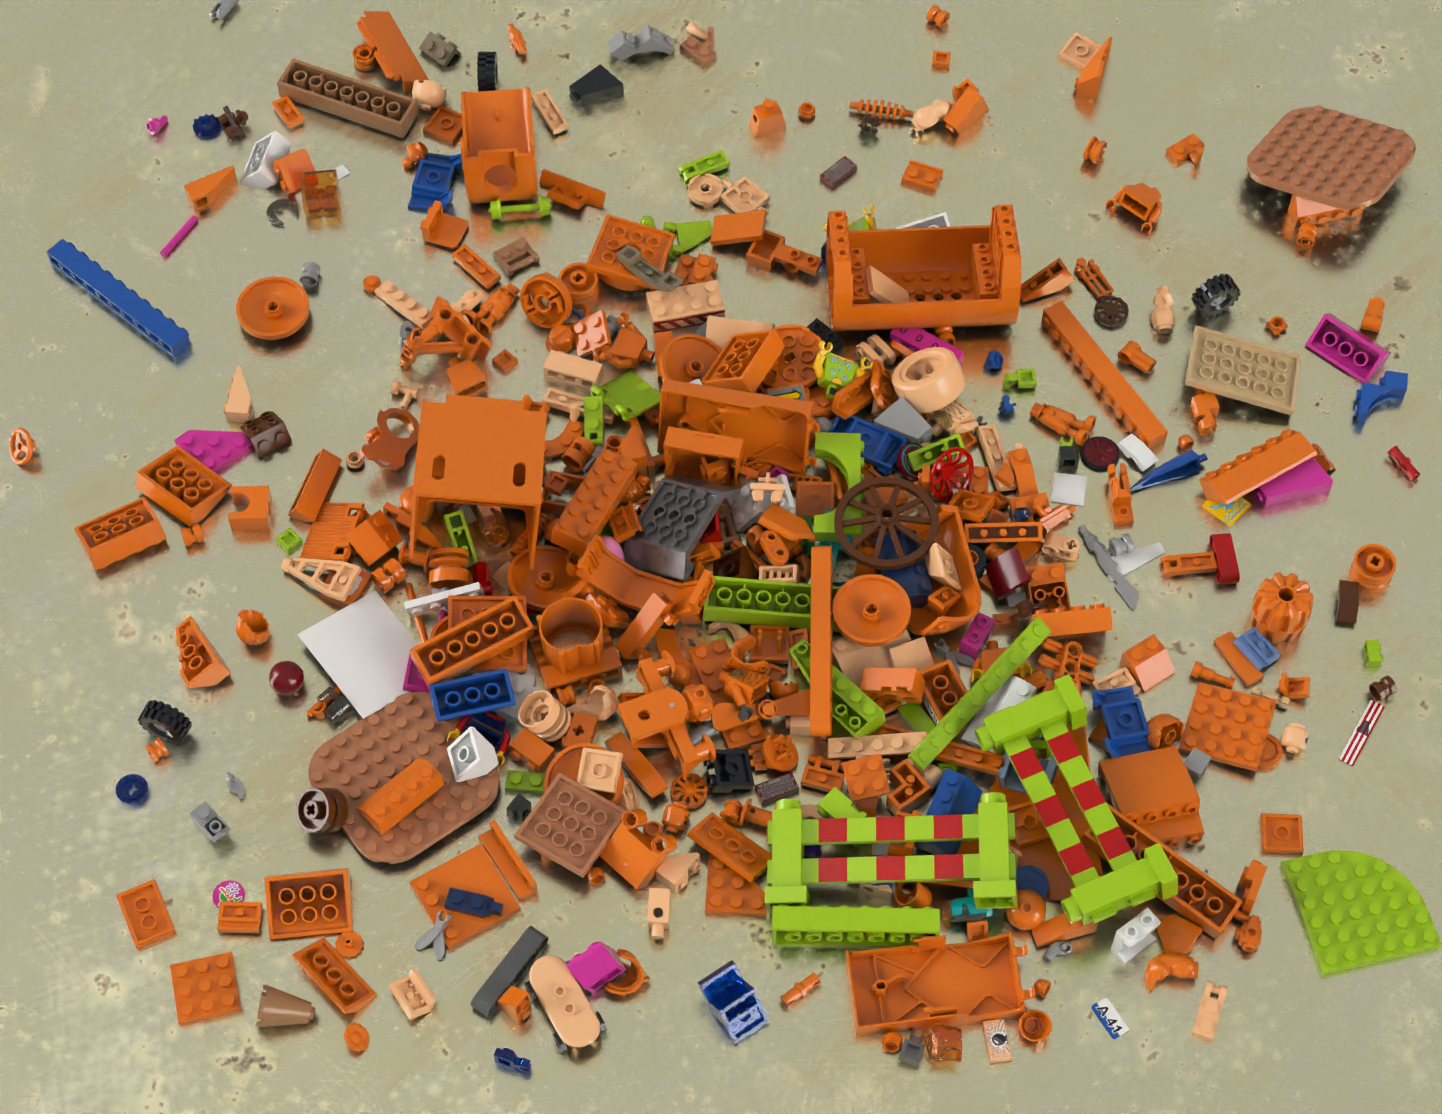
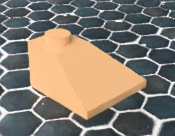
M937 542L932 544L924 558L929 577L943 585L947 584L955 590H961L953 556Z

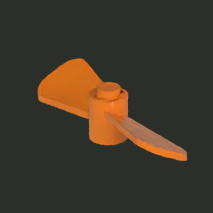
M810 689L775 701L767 699L756 704L746 705L753 710V715L744 722L738 718L741 708L737 707L736 703H718L712 710V726L717 731H724L756 719L769 720L775 716H810Z

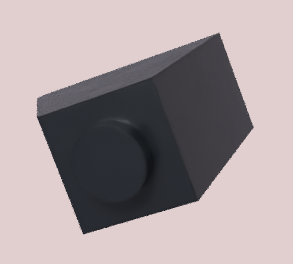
M601 64L569 86L570 99L581 107L624 95L623 83Z

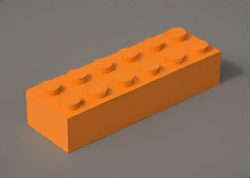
M603 448L553 527L551 542L583 556L587 543L591 541L594 535H600L636 477L638 463Z
M514 595L411 648V659L429 688V684L448 681L534 636V626Z

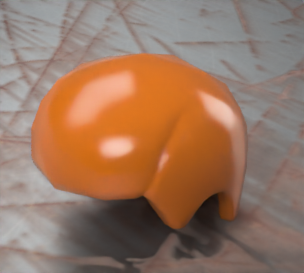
M781 681L768 683L770 694L775 700L798 693L800 689L798 682L793 683L789 681V684L784 683V685Z
M1031 1009L1024 1012L1020 1017L1018 1029L1025 1039L1039 1042L1047 1039L1051 1033L1052 1022L1047 1013Z

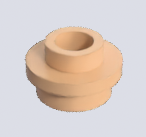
M354 450L347 454L345 462L349 468L357 469L364 464V459L361 458L359 451Z

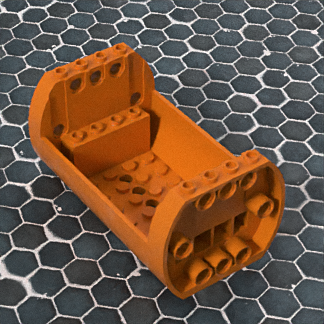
M1013 204L995 205V207H992L989 225L849 231L848 216H846L845 211H828L826 273L832 332L1016 324L1021 293V252ZM871 265L907 290L910 302L881 303L871 296L868 292L866 268Z

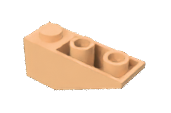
M237 365L236 371L232 373V387L228 389V403L224 404V414H226L228 422L245 423L251 420L254 407L241 368Z

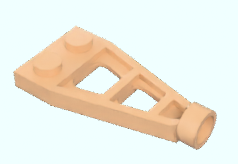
M286 556L281 563L282 571L296 576L324 595L345 602L361 572L359 566L344 561L290 558ZM306 566L317 567L312 577L303 574ZM324 570H334L337 572L331 584H325L319 580Z

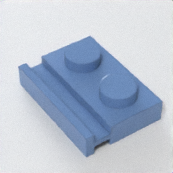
M1256 627L1235 638L1233 642L1259 671L1278 660L1281 656Z

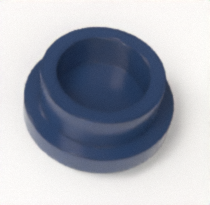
M1020 507L1014 509L1012 516L1017 521L1022 522L1027 521L1032 516V513L1029 512L1028 507Z

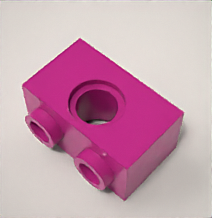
M978 612L961 640L959 653L968 655L976 660L994 632L996 620Z

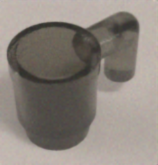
M328 687L317 697L322 703L328 697L334 700L327 707V710L323 712L332 724L342 720L348 713L353 711L351 704L342 695H339L333 687Z

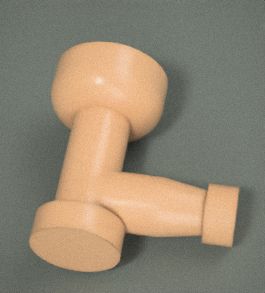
M394 380L390 393L394 395L399 393L405 394L400 407L407 410L411 399H417L419 389L402 386L400 381Z

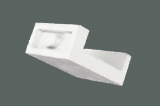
M1147 907L1116 931L1110 951L1125 966L1155 943L1156 938L1150 932L1160 926L1161 921Z

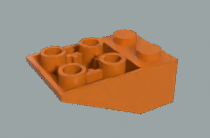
M1063 562L1026 568L1031 582L1024 585L1027 599H1030L1032 605L1040 602H1046L1048 605L1037 610L1046 609L1047 613H1051V609L1066 607V611H1070L1071 606Z

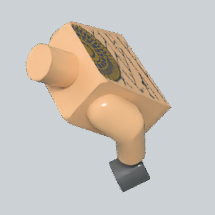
M957 399L943 408L932 411L930 414L931 418L936 422L932 426V434L936 438L944 430L951 436L956 433L962 434L975 430L978 426L987 425V422L981 423L983 420L982 416L974 420L975 417L972 412Z

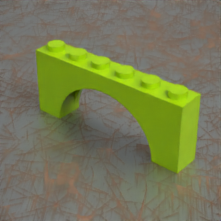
M815 432L814 457L829 461L839 468L846 479L848 490L864 481V474H861V468H864V457H861V452H864V441H861V433L820 432L818 434V432ZM864 492L853 500L864 502ZM848 505L842 521L864 517V511ZM836 509L826 514L814 515L813 534L816 541L838 542L834 529ZM864 524L843 527L845 535H851L853 537L852 541L864 532Z

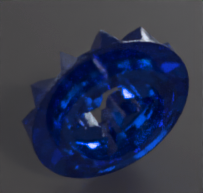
M206 113L205 116L199 115L198 119H194L192 126L198 136L211 137L219 132L221 123L218 117Z
M137 774L124 776L116 785L117 797L122 803L125 802L129 805L135 802L139 804V801L145 798L148 792L147 781ZM134 783L135 789L137 791H134L133 794L130 795V792L128 790L132 788Z

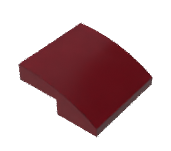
M1017 547L1001 554L985 566L998 601L1016 593L1015 589L1031 582Z

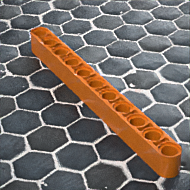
M832 546L811 547V737L832 736Z

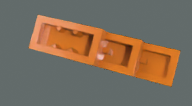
M386 502L383 506L384 515L396 523L397 531L408 535L410 543L411 515ZM421 524L415 546L424 551H427L429 547H433V549L443 548L435 536Z
M621 731L605 741V745L610 751L623 754L621 765L652 799L669 788L638 748H633L632 742Z

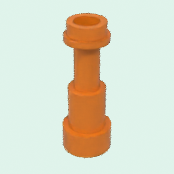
M1195 661L1190 676L1195 678L1201 677L1208 681L1214 680L1226 685V688L1231 690L1236 680L1233 676L1227 678L1217 674L1215 670L1203 666V663Z

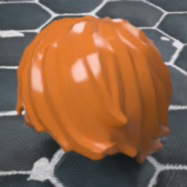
M251 609L239 612L236 633L244 644L257 646L268 640L270 635L269 623H267L266 618L263 619L264 613Z

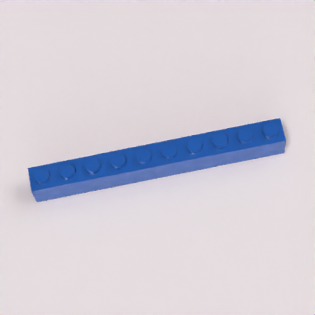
M62 238L47 251L50 263L173 357L179 355L191 344L188 337L189 333L185 328L178 327L173 319L165 317L160 309L153 308L148 300L140 298L133 289H128L121 280L115 279L108 270H103L96 261H91L83 251H78L71 242L68 243Z

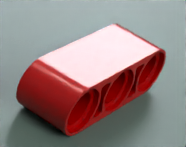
M1211 534L1210 549L1215 555L1218 584L1239 583L1240 574L1231 534Z

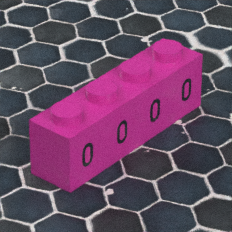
M921 328L893 329L890 332L889 343L894 340L914 352L932 347L947 348L955 354L960 365L963 362V351Z

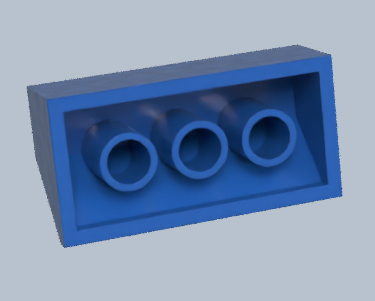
M507 668L429 684V695L437 722L516 705Z
M946 768L925 816L974 814L983 790L965 775ZM962 841L915 842V847L935 855H950L957 853Z

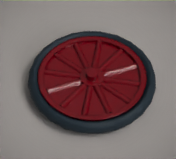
M1102 436L1086 440L1080 450L1083 462L1095 470H1107L1110 464L1116 465L1120 458V450L1116 443Z

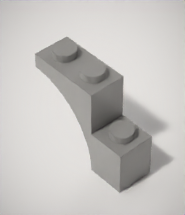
M649 25L635 36L621 30L608 41L610 55L621 61L645 51H660L669 55L675 51L673 39Z

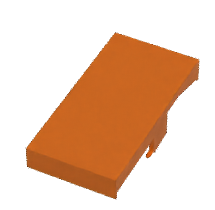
M1011 932L955 944H945L946 935L926 936L913 939V943L918 942V945L852 952L846 950L845 954L856 1036L883 1034L890 1031H911L912 1027L915 1030L978 1024L983 1023V1021L1003 1018L1004 1021L1020 1019L1025 1012L1026 1004L1024 1000L1033 999L1036 996L1034 987L1029 990L1022 989L1017 957L1027 955L1028 950L1026 944L1022 947L1014 946Z

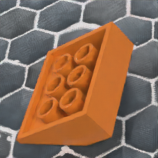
M775 329L733 334L701 380V383L707 386L755 393L768 371L773 367L776 359L781 355L785 344Z
M178 445L137 471L136 488L190 528L203 520L232 486L231 483Z
M145 497L74 528L95 570L106 568L113 562L124 560L133 553H139L145 548L157 545L162 540L167 539L159 519Z
M349 868L264 877L270 939L353 931Z

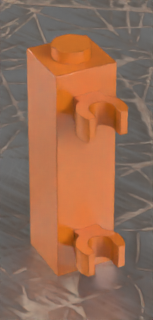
M654 592L616 643L615 648L624 659L638 658L641 661L653 657L645 649L664 622L668 626L671 624L675 626L678 623L679 618L671 613L676 604L664 592Z

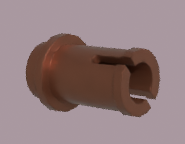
M448 503L443 506L442 512L444 515L456 512L463 504Z

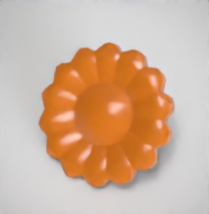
M350 931L343 932L337 937L335 949L343 958L347 957L350 959L361 953L364 941L361 939L360 934Z
M353 1023L345 1028L343 1036L348 1048L359 1052L368 1047L370 1039L365 1027L361 1024Z

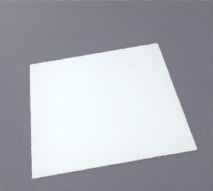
M376 591L297 634L363 719L387 704L392 703L396 697L410 692L403 690L410 649L419 644Z

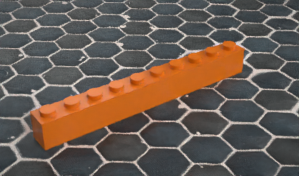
M1060 301L1044 309L1042 315L1043 325L1052 332L1054 339L1060 342L1065 353L1072 357L1074 364L1080 367L1085 378L1093 383L1095 390L1101 393L1106 404L1111 406L1116 416L1125 423L1127 430L1140 439L1149 449L1164 443L1168 431L1066 305Z

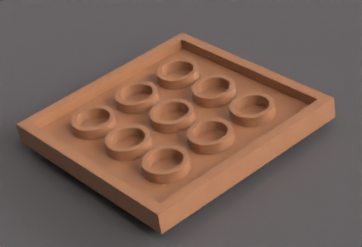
M559 772L517 830L514 838L584 878L622 822V816L627 810Z

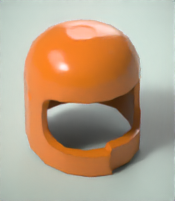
M906 882L897 883L895 898L897 903L903 907L923 908L931 905L932 893L925 885L916 882L917 886L908 894H905L902 891V887ZM910 896H915L910 902L907 901Z

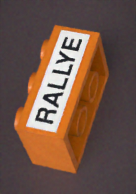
M950 659L919 671L926 681L922 702L935 725L967 692Z

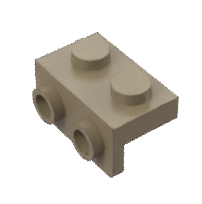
M430 31L419 49L444 67H447L455 53L460 56L461 52L457 50L458 46L453 42L449 41L447 43L444 41L446 37L438 32L435 35Z

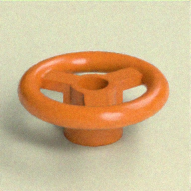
M17 428L10 436L9 450L15 463L25 465L31 459L36 445L27 430ZM17 438V448L15 450V440ZM21 453H26L24 459H19Z

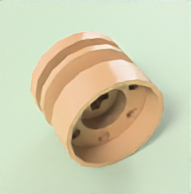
M544 690L534 691L522 701L518 710L519 722L547 743L561 738L567 732L571 723L570 711L548 691Z

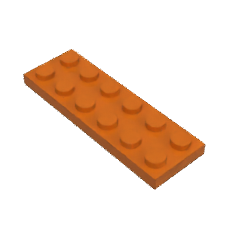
M723 638L688 648V654L699 681L706 686L712 699L713 707L718 703H735L732 697L724 693L725 684L718 681L721 671L731 673L736 670V668H727L725 664L731 655L726 639ZM759 719L720 731L727 750H740L753 744L763 743L766 739Z

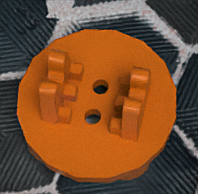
M779 734L771 735L763 741L762 753L768 768L784 772L790 771L796 766L798 751L792 743L790 735L786 737Z

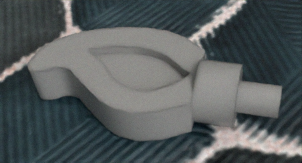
M226 772L229 791L238 795L239 800H242L245 797L242 781L235 778L230 772Z

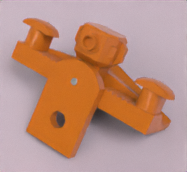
M662 650V658L653 661L652 657L638 661L636 679L644 687L645 695L617 705V709L633 742L660 732L667 737L668 745L675 760L680 759L683 780L687 781L688 773L698 766V763L709 759L711 763L715 761L716 749L712 740L705 734L701 736V743L693 745L690 741L691 738L689 737L685 720L702 722L710 719L713 702L706 686L703 684L685 686L682 694L664 685L661 678L668 675L674 678L676 665L669 652ZM646 713L649 715V719L641 720L638 715Z

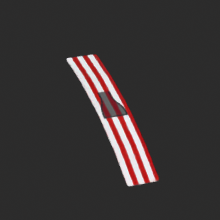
M1370 700L1339 760L1354 766L1385 706Z

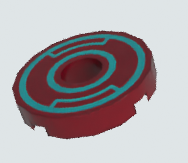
M908 443L901 446L896 457L897 466L901 474L908 477L907 479L915 481L918 480V474L922 473V469L914 471L907 454L922 448L917 443Z

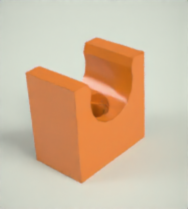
M231 486L230 493L234 505L248 506L242 512H231L228 514L231 530H270L272 496L269 486Z

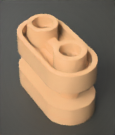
M876 334L867 339L868 344L863 341L856 346L855 353L860 360L863 357H867L865 360L867 365L871 360L877 359L882 367L885 368V364L891 365L896 361L893 350Z

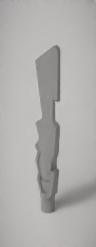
M1084 524L1081 525L1078 530L1083 535L1088 549L1095 554L1097 562L1105 574L1111 575L1117 584L1114 587L1129 608L1134 611L1139 592L1116 570L1118 563L1111 558L1110 552L1106 550L1105 545L1099 542L1098 537L1092 534Z

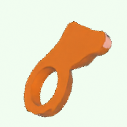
M389 408L383 412L380 409L377 415V425L381 437L371 444L363 445L360 450V456L364 460L374 461L381 468L397 471L404 466L405 455L408 450L418 441L419 423L407 410ZM395 418L402 421L408 427L410 437L400 438L394 435L387 426V419Z

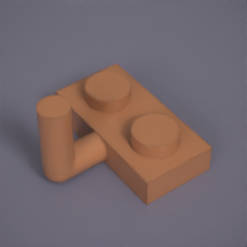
M707 28V40L703 43L691 35L680 44V50L706 67L716 58V52L709 48L714 43V28Z

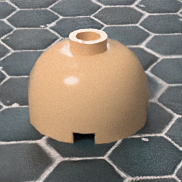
M416 80L412 88V97L417 100V104L421 106L422 110L430 111L444 103L447 88L444 90L442 89L443 85L433 81L424 80L423 83H419V80Z

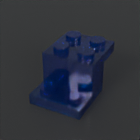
M729 961L697 982L712 1015L724 1024L733 1043H738L769 1022V1018L755 988L743 980L734 961Z

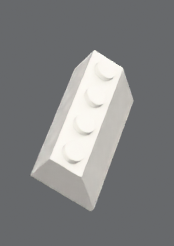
M1011 675L977 712L961 740L975 748L981 749L974 730L984 726L983 719L992 713L1009 706H1015L1035 696L1036 687L1019 677ZM993 748L988 750L990 752L995 753Z

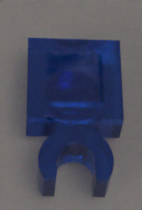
M496 1048L494 1053L495 1063L512 1069L518 1068L526 1073L529 1072L531 1068L530 1060L517 1057V1054L511 1049Z

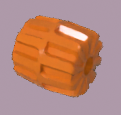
M1279 572L1275 573L1270 580L1265 578L1252 601L1251 626L1256 627L1272 644L1294 641L1297 635L1303 632L1311 616L1313 594L1309 592L1310 586L1306 581L1297 580L1298 576L1293 573L1283 576Z

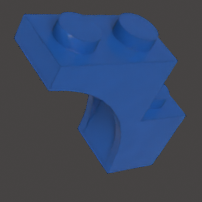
M1385 371L1383 378L1380 377L1379 385L1362 383L1360 390L1357 389L1355 400L1358 401L1354 411V416H1357V424H1365L1368 412L1376 404L1389 399H1404L1407 391L1408 373Z

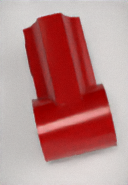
M476 562L472 565L473 583H480L484 596H492L489 566L484 562Z

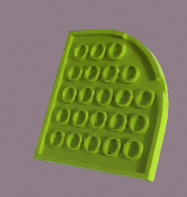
M1332 850L1281 862L1283 873L1323 976L1441 948L1442 943L1426 904L1418 890L1400 871L1383 860L1355 851Z

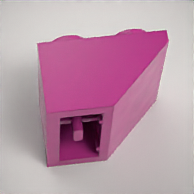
M601 941L592 943L588 946V950L573 956L571 961L566 964L583 988L591 993H594L626 970L615 949Z

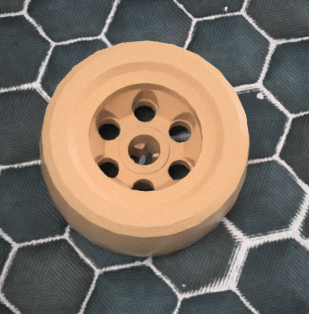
M943 347L926 348L906 357L895 368L891 380L898 399L903 397L918 413H928L945 407L953 402L965 387V377L958 359L951 350Z

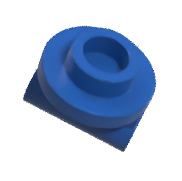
M997 350L990 351L983 366L984 369H999L1003 364V356Z
M1004 395L1001 397V402L1004 406L999 407L998 410H1003V413L1010 412L1017 405L1016 403L1010 404V397Z

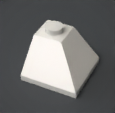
M471 726L447 747L456 782L487 775L499 764L494 747Z

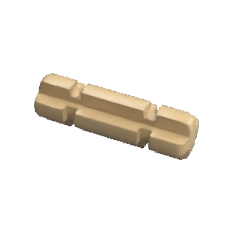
M1253 687L1251 692L1252 695L1277 700V705L1280 708H1288L1290 699L1282 696L1281 698L1278 694L1266 690L1263 692L1257 687Z

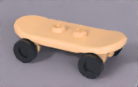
M546 955L540 957L531 966L530 980L524 983L525 988L533 1002L538 999L541 1002L556 1030V1033L552 1034L561 1053L568 1051L566 1045L575 1048L587 1046L595 1041L599 1032L602 1033L607 1030L605 1022L598 1011L594 1012L577 979L567 968L566 964L570 960L565 962L560 957Z

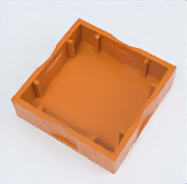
M668 426L663 445L664 461L666 463L665 477L682 475L701 480L702 474L699 469L701 457H705L707 464L726 458L732 484L729 486L741 489L743 474L739 472L743 465L744 439Z

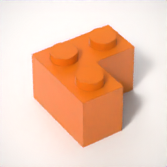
M904 759L890 769L889 781L896 789L887 795L886 806L895 816L897 811L911 812L930 798L931 786L907 759Z

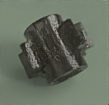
M867 114L866 118H860L862 122L858 127L862 130L861 134L867 133V136H871L872 132H879L877 127L881 124L878 123L877 116L873 118L871 114Z

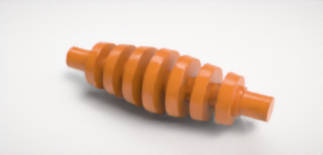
M860 99L858 103L850 101L849 106L850 109H857L859 114L865 111L866 116H869L870 111L873 118H875L876 112L879 113L878 119H882L883 114H885V120H889L890 115H892V120H896L897 116H899V120H903V117L913 118L914 111L906 110L903 105H901V109H898V104L896 103L894 108H891L892 102L889 101L887 107H884L885 100H881L880 106H877L878 100H874L873 105H871V100H867L866 104H864V99Z

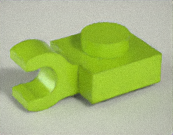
M1034 368L1016 369L1015 374H1004V387H1011L1017 384L1018 389L1036 388L1037 386Z

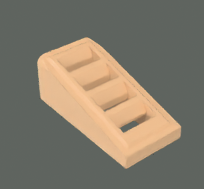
M798 564L760 566L759 580L800 583V569ZM766 572L769 573V579H766Z

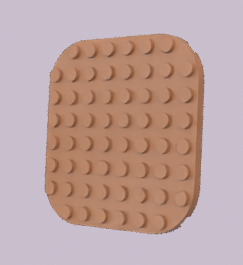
M1317 105L1293 109L1284 115L1247 157L1246 169L1250 172V177L1262 185L1332 207L1355 209V207L1362 205L1365 207L1373 205L1383 197L1413 161L1416 145L1414 140L1404 130L1388 127L1384 124H1378Z
M408 692L396 697L392 703L387 704L368 717L362 718L322 744L312 756L309 764L308 775L312 788H335L343 793L348 804V816L341 828L362 855L377 863L380 861L397 864L415 857L486 810L498 794L500 776L497 766L487 775L456 782L447 747L456 739L450 738L447 742L449 732L456 730L455 726L460 718L437 722L429 692ZM416 759L429 761L441 773L444 786L384 835H381L356 808Z

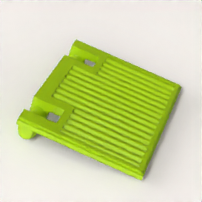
M631 370L600 387L593 385L591 387L592 391H590L592 396H603L604 405L617 416L621 414L625 422L660 404L661 393Z

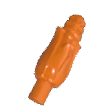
M511 23L507 26L509 39L515 51L518 50L521 55H525L527 52L525 44L527 42H525L521 31L517 28L515 29Z

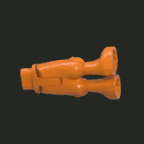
M511 283L506 287L502 286L480 305V310L477 313L472 310H466L463 315L467 316L470 323L477 328L481 335H488L492 331V324L503 317L513 301L516 300V295L520 290Z
M1035 403L1030 411V415L1036 417L1037 421L1060 435L1072 436L1079 446H1083L1088 436L1091 435L1097 419L1095 416L1090 415L1085 421L1077 420L1074 414L1045 403L1043 405Z

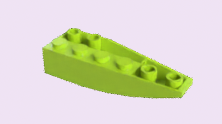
M803 638L789 650V653L810 684V644ZM832 664V717L854 738L871 735L886 722L884 710Z

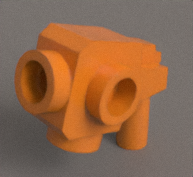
M1237 910L1233 917L1242 921L1243 925L1240 928L1236 927L1234 939L1238 940V945L1244 951L1254 952L1261 943L1262 929L1259 916L1253 914L1249 916Z

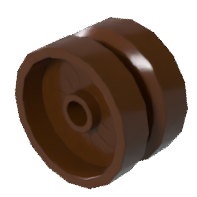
M335 788L306 789L299 796L296 803L297 821L301 828L307 832L338 831L345 824L348 816L347 800L343 793Z

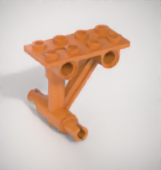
M438 296L430 312L434 319L421 332V328L416 327L408 335L402 347L399 365L400 368L403 366L402 370L406 371L415 363L418 355L458 353V357L462 361L466 359L472 360L477 357L483 363L487 359L492 344L488 338L482 336L477 331L475 326L469 324L461 313L456 312L447 300ZM435 336H447L451 340V342L430 341Z

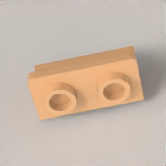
M416 968L411 969L408 976L395 980L389 985L390 990L410 1020L431 1012L436 1002L434 993L429 989L423 976L419 974Z

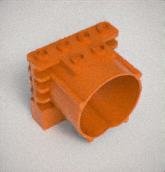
M574 597L563 598L550 604L542 615L536 617L537 625H533L534 636L528 640L540 671L545 691H548L552 696L556 695L555 689H565L568 685H571L574 690L589 685L595 679L604 681L623 675L618 653L613 645L609 630L602 621L598 609L595 607L594 600H589L588 602ZM569 633L583 634L593 641L588 645L577 644L573 649L567 651L559 650L552 646L558 638Z

